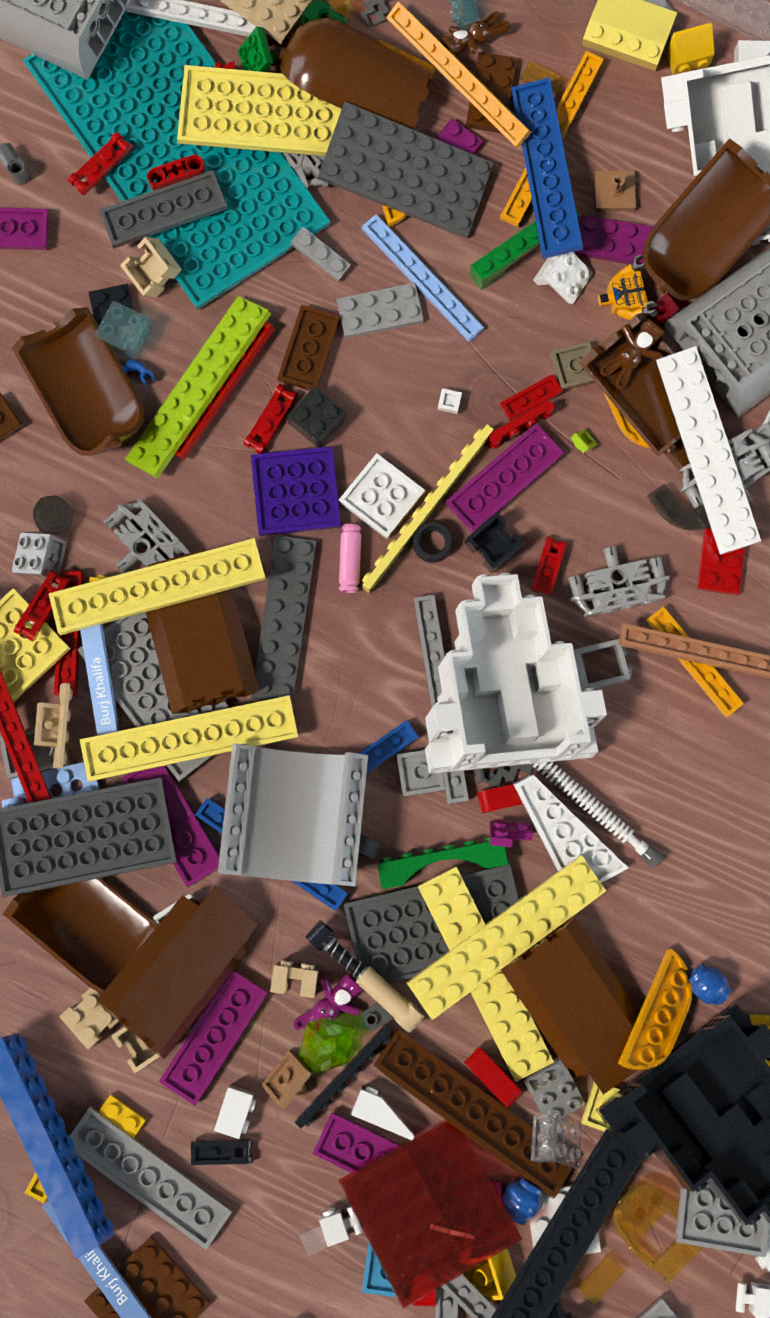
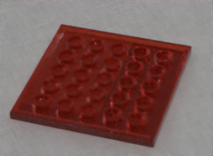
M448 1121L338 1181L402 1309L522 1240L465 1134Z

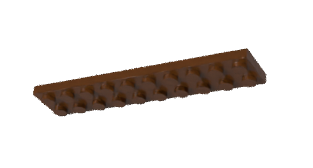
M397 1029L373 1067L554 1199L577 1160L404 1032Z

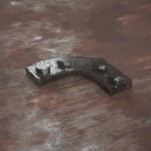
M663 484L647 495V498L657 512L671 525L690 531L711 527L704 506L700 508L683 506L674 497L666 484Z

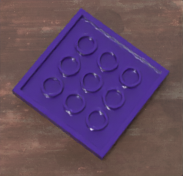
M332 446L251 455L259 536L341 528Z

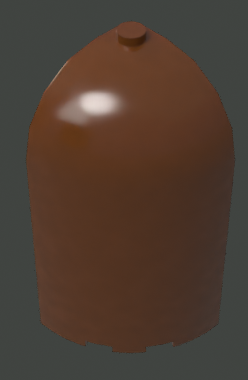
M329 18L310 20L299 27L290 39L287 48H282L278 58L282 60L280 64L281 73L303 91L341 109L345 101L414 130L419 119L420 103H425L429 92L428 86L433 79L435 66L341 21Z
M730 138L658 220L645 241L642 253L644 267L657 282L655 287L663 294L667 291L673 297L682 301L695 299L708 292L722 279L770 224V174L768 172L764 174L757 166L758 163Z
M88 307L71 309L62 319L54 323L56 327L51 331L46 332L43 329L33 334L21 336L12 350L61 437L70 449L81 456L98 455L119 448L123 442L139 430L144 421V408L139 395Z
M104 877L19 894L12 899L3 913L7 919L88 987L100 994L106 990L158 926V923L148 913Z

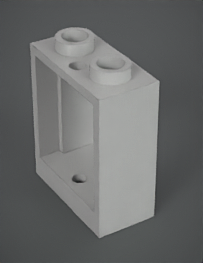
M619 639L573 650L581 691L587 688H594L596 690L625 683L631 679L632 669L629 663L626 664L625 660L627 655L626 647L618 645ZM614 647L622 676L589 684L581 655Z

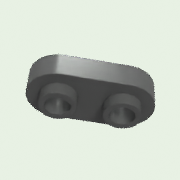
M377 1002L363 1011L360 1021L366 1030L373 1031L394 1019V1017ZM371 1015L376 1019L373 1024L367 1021V1018Z

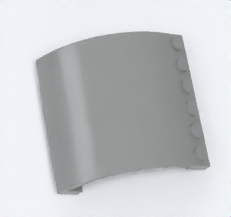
M237 743L232 744L218 873L355 887L368 755L350 752L345 753V755L315 754L267 749Z

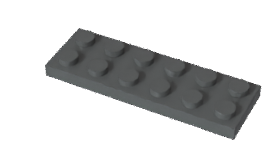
M212 170L99 209L113 249L227 210V205Z

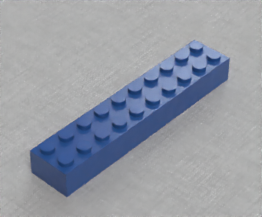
M19 1033L1 1037V1099L75 1258H78L113 1237V1224L105 1216L103 1203L96 1197L93 1182L87 1177L84 1171V1163L74 1150V1142L64 1129L65 1123L55 1110V1102L45 1089L46 1083L36 1070V1062L27 1051L25 1039Z

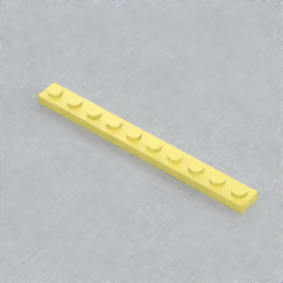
M486 425L484 429H478L473 437L475 439L471 445L467 444L461 452L463 456L460 460H454L449 467L450 473L440 478L436 491H431L424 501L426 503L422 509L418 507L413 513L412 517L414 519L410 524L406 523L399 532L401 536L397 541L395 539L392 540L387 547L389 551L385 556L381 555L374 564L376 566L372 573L369 571L364 576L362 582H364L363 589L366 592L370 593L414 537L417 529L428 519L489 440L493 428Z

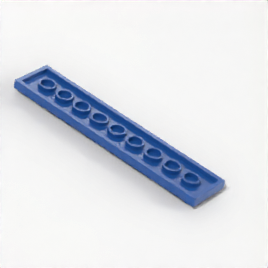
M550 77L511 87L516 116L531 131L522 143L542 257L546 259L583 250Z

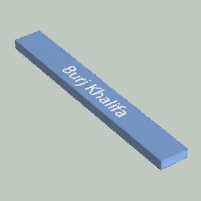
M48 1201L42 1208L68 1243L55 1212ZM101 1246L78 1257L120 1318H152Z

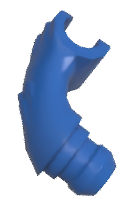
M128 359V361H125L126 363L121 364L125 373L139 371L144 385H147L145 381L148 377H151L153 382L155 381L154 374L143 363Z

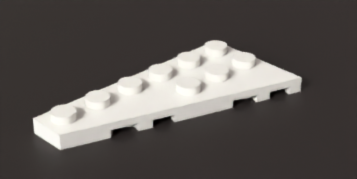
M531 774L513 784L557 871L579 855L583 856L600 883L628 869L534 775Z

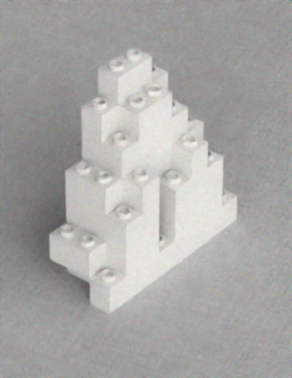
M770 55L661 77L667 129L671 128L672 132L684 130V126L688 125L694 176H697L729 138L740 145L758 163L757 166L764 174L766 172L770 174ZM770 224L752 245L760 244V240L768 239V242H770Z
M502 573L498 576L483 574L476 577L472 584L474 601L471 599L464 600L459 603L455 610L459 636L455 640L456 650L449 651L438 667L442 693L438 697V702L432 707L425 718L429 744L425 748L429 774L592 758L598 753L594 727L607 713L602 690L594 691V688H587L581 691L572 643L564 644L563 641H558L551 645L543 598L535 597L534 595H527L522 598L517 574Z

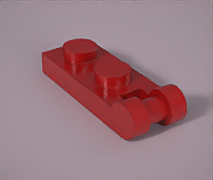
M546 537L531 591L551 596L567 542L562 540L558 542L553 540L552 537ZM550 548L556 549L557 554L549 552Z

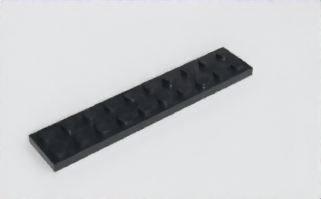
M607 1129L604 1131L491 1318L548 1317L642 1158L631 1156L621 1140Z

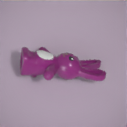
M348 973L343 976L333 990L328 979L322 977L320 984L326 998L318 1000L312 1010L294 1020L293 1026L296 1030L304 1029L310 1023L317 1020L309 1033L311 1044L319 1042L327 1024L337 1018L339 1010L355 1016L360 1014V1008L347 1003L358 993H361L363 989Z

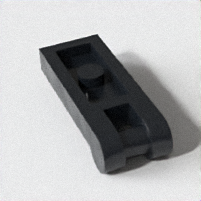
M253 1139L191 1141V1165L253 1163V1155H251ZM236 1148H242L241 1156H236Z

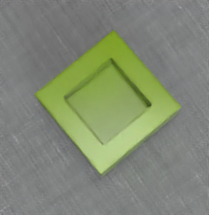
M586 429L576 432L571 437L575 447L582 451V453L592 450L597 445Z

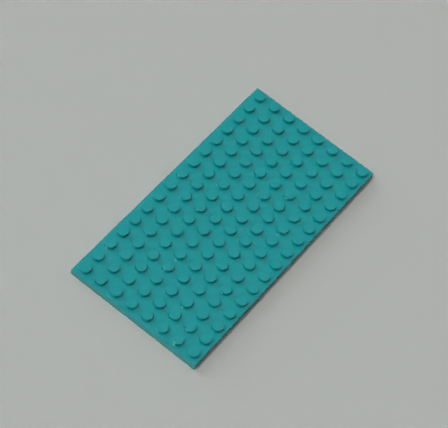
M125 11L88 80L33 54L22 59L29 72L90 158L110 140L115 132H119L125 142L128 141L133 145L131 152L104 177L121 202L151 192L152 190L147 179L149 170L190 155H199L203 159L205 171H214L226 202L227 210L149 236V238L159 239L182 269L175 279L197 310L292 250L294 247L290 243L302 227L315 235L330 225V220L280 152L178 143L177 136L185 65L215 68V61L188 24ZM117 146L114 150L118 151L120 147ZM194 166L192 169L196 170L199 166ZM156 179L154 182L158 183L162 179Z

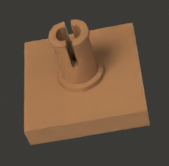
M634 170L594 172L595 212L635 211Z
M288 1050L261 1086L274 1102L284 1110L295 1095L304 1098L308 1094L309 1087L304 1083L310 1077L311 1072L294 1053Z

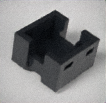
M498 512L465 540V545L473 554L477 551L484 559L483 565L491 574L517 554L525 544L517 533L511 538L504 531L503 528L506 521Z

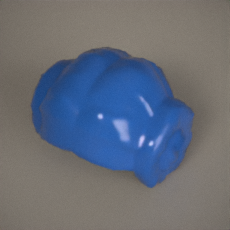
M703 963L699 964L689 977L693 993L705 1004L720 1005L726 1001L732 991L728 986L727 977L720 973V970L716 967H707Z
M525 1178L511 1181L502 1195V1203L506 1208L505 1215L514 1222L525 1225L527 1221L533 1219L540 1208L542 1189Z

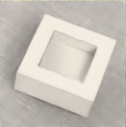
M442 388L437 410L457 414L462 392Z

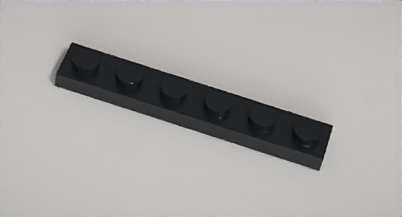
M387 1023L381 1027L297 1117L295 1124L300 1129L304 1125L309 1127L317 1118L314 1114L319 1109L324 1111L332 1102L329 1098L335 1092L340 1094L347 1086L345 1081L350 1076L354 1078L362 1070L360 1065L365 1060L369 1062L377 1054L375 1049L380 1044L384 1046L392 1038L390 1034L392 1028Z

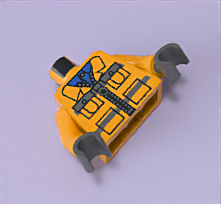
M637 255L634 258V264L630 263L611 278L607 287V293L598 294L600 307L610 305L613 315H618L626 320H631L639 313H642L644 317L647 314L652 317L658 314L656 310L651 311V308L656 307L657 304L653 301L647 302L641 273L637 271L638 268L645 269L644 263L639 265L643 255Z

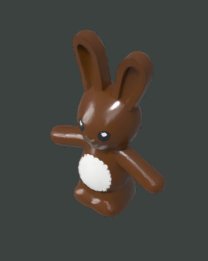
M496 11L483 21L472 22L467 30L450 26L449 32L452 35L441 37V43L456 57L468 47L470 53L475 54L477 52L476 44H482L490 36L506 32L510 29V22L502 21L497 23L500 19V14Z
M651 320L645 322L635 337L630 327L623 325L622 332L629 345L622 348L617 358L605 364L599 371L602 377H607L619 367H622V371L615 382L617 390L625 388L632 370L640 364L642 356L654 360L663 358L660 352L650 350L654 343L664 334V331Z

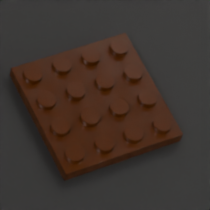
M152 1235L117 1268L152 1318H197L211 1303ZM99 1287L84 1300L98 1318H120Z

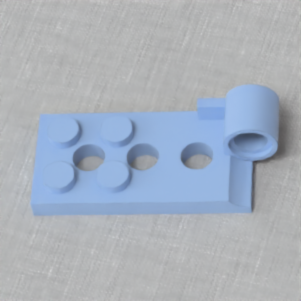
M84 762L42 772L52 799L100 790L99 780L88 782ZM19 777L11 779L14 798L1 801L2 807L7 808L28 804L29 802ZM75 780H81L83 784L82 789L78 792L72 789V783ZM59 784L62 792L59 796L55 797L51 793V788Z

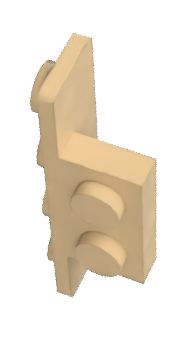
M70 683L60 685L59 704L38 703L34 746L55 747L54 769L63 768V764L65 765L67 761V752L64 751L65 743L69 739V732L66 731L71 716V711L68 709L73 693Z

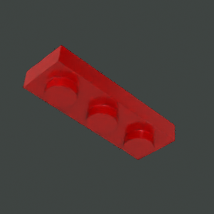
M551 374L500 402L499 405L510 422L544 401H549L562 394L563 390L554 375Z

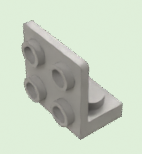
M21 533L12 572L15 574L38 575L46 578L50 571L53 570L59 576L67 541L51 534Z
M561 1060L552 1063L523 1080L547 1125L556 1122L585 1105L571 1074Z

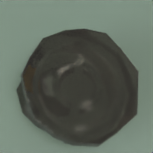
M56 495L40 498L33 509V519L40 532L57 536L71 527L73 509L67 501Z

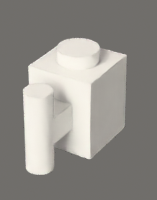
M354 1205L347 1207L349 1216L346 1218L343 1217L341 1208L335 1210V1207L322 1212L323 1215L320 1216L319 1222L327 1247L348 1240L349 1232L347 1228L353 1227L355 1235L364 1232Z
M738 1282L736 1311L744 1313L745 1304H749L748 1310L755 1318H770V1284L751 1282L750 1293L746 1292L747 1284Z

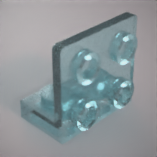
M448 0V4L452 5L453 9L451 10L452 23L456 24V27L465 30L468 29L472 22L480 21L476 0Z
M113 301L95 336L123 350L128 359L135 360L152 328L149 317Z

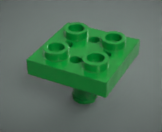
M256 26L238 49V56L243 70L266 72L271 65H276L279 60L277 52H270L263 27Z

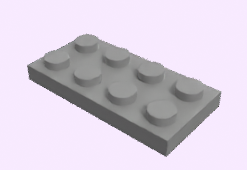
M415 283L336 299L345 339L424 322Z

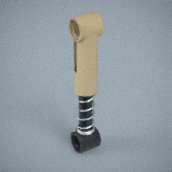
M319 920L305 936L306 939L318 950L331 953V957H335L338 960V964L344 965L346 971L349 970L353 977H357L356 983L390 1013L403 1029L411 1033L425 1017L421 1010L410 1001H407L371 966L364 967L361 961L356 960L354 954H350L346 947L343 948L339 944V940H336L334 937L336 935L335 932L326 923Z

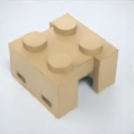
M145 237L137 247L146 253L141 258L128 256L120 266L143 296L157 298L165 289V282L169 278L174 279L182 269L159 239Z
M281 960L274 965L270 992L285 994L288 979L302 980L300 996L315 997L319 969H315V964L302 963L301 967L293 966V961Z
M89 988L82 995L84 1000L80 1004L70 1006L59 1016L87 1049L92 1048L103 1038L100 1033L107 1026L111 1029L120 1022L96 1002L102 994L92 988Z
M125 1027L112 1035L118 1048L125 1044L133 1057L127 1062L134 1074L160 1057Z

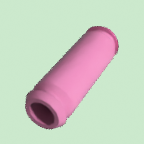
M345 524L341 528L343 532L341 533L339 583L341 586L339 590L343 593H357L359 590L357 586L360 583L362 536L360 531L362 529L357 524Z

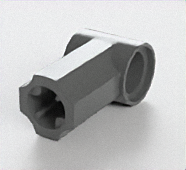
M4 142L0 145V159L13 182L18 185L25 184L29 180V172L12 144Z

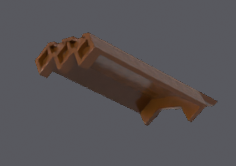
M639 313L625 325L630 327L635 337L647 319L642 313ZM621 328L613 332L599 346L593 348L579 363L657 456L664 453L680 471V469L689 464V460L656 360L642 356L640 364L632 370L628 383L622 390H617L615 387V382L622 371V367H619L607 377H602L599 373L605 364L617 358L622 348L629 345ZM662 337L650 348V350L660 352L663 357L675 354Z
M205 549L185 554L182 556L174 557L171 559L163 560L160 562L149 564L148 567L172 561L175 559L183 558L186 556L198 554L201 552H205ZM232 589L146 612L172 714L190 713L200 706L218 705L230 697H247L259 690Z
M214 886L201 904L192 897L188 899L182 895L96 1002L106 1012L119 1020L128 1031L141 1039L149 1049L165 1059L247 954L243 948L244 942L258 924L217 886Z
M576 916L565 921L501 969L572 1078L581 1075L586 1077L590 1074L604 1095L638 1071L619 1065L618 1062L640 1012Z

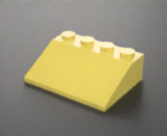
M598 0L584 34L582 46L656 71L677 12L644 0Z

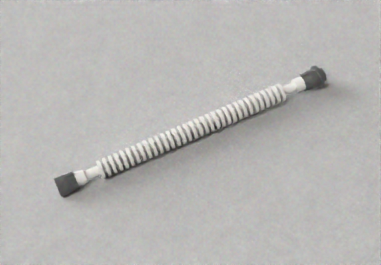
M554 762L535 763L532 766L536 768L538 765V772L543 769L541 774L547 773L545 778L548 779L551 776L549 780L551 783L556 780L554 785L556 786L559 783L558 789L564 787L562 792L568 791L566 794L568 797L572 794L571 800L577 798L574 802L577 804L580 801L578 805L580 807L585 805L584 811L589 808L587 813L590 815L593 812L591 817L595 818L597 816L595 820L597 822L601 820V825L606 823L604 828L607 829L610 826L608 831L612 832L614 830L612 834L614 836L618 834L616 838H622V843L627 841L635 847L634 850L640 854L641 858L650 867H656L662 860L663 854L647 845L643 840L639 841L632 835L634 830L632 828L629 830L630 827L628 825L625 826L626 823L624 821L621 822L620 818L615 820L617 818L615 814L611 817L612 811L607 813L609 810L607 807L603 809V804L598 806L600 801L594 802L596 799L594 796L590 799L592 795L590 793L585 795L587 790L585 789L582 792V786L577 788L579 783L576 782L573 785L575 780L572 778L569 781V775L565 778L566 772L560 774L562 769L556 770L558 767L556 764L552 767Z

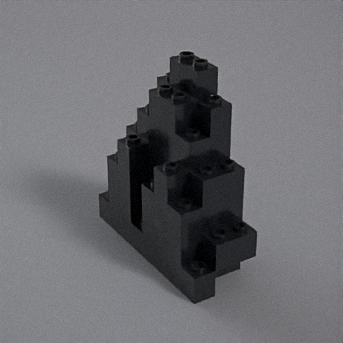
M735 1003L729 1005L675 1047L664 1062L647 1069L596 1109V1112L612 1133H616L631 1156L647 1159L654 1153L661 1164L669 1168L683 1189L699 1192L709 1185L715 1195L725 1201L741 1224H755L760 1220L761 1213L770 1224V1067L765 1062V1060L770 1061V1030L765 1024L752 1025L740 1007Z

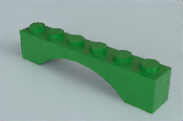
M576 209L577 218L579 219L580 213ZM536 221L471 264L469 275L480 290L497 280L512 264L540 245Z
M489 837L485 838V843L477 844V841L474 840L464 842L465 847L456 848L454 844L444 846V851L435 852L434 848L423 850V855L414 857V853L401 855L402 859L393 861V857L380 859L381 863L377 864L381 889L403 886L419 869L441 860H465L485 869L508 865L505 847L490 845Z

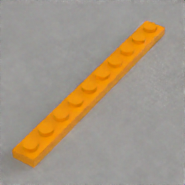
M398 1L386 18L515 147L519 148L531 131Z
M588 51L582 57L556 108L562 141L604 60ZM526 167L500 216V220L517 228L532 201Z

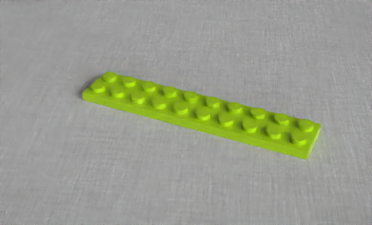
M239 296L235 299L126 456L125 460L129 464L156 479L159 478L270 317L271 313L268 309Z

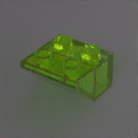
M327 1018L308 1022L298 1059L312 1074L348 1064L357 1028Z

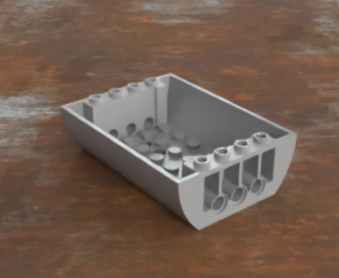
M0 0V39L88 80L131 0Z
M770 247L663 324L683 350L697 347L708 382L737 418L770 395ZM754 317H761L764 320V324L757 325L754 322ZM744 328L747 330L748 335L746 337L740 336L737 329Z

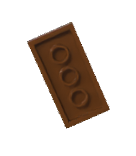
M479 52L475 76L509 109L517 58ZM471 102L469 103L466 128L501 133Z
M301 304L279 371L278 382L309 391L314 386L318 389L340 321L339 315Z

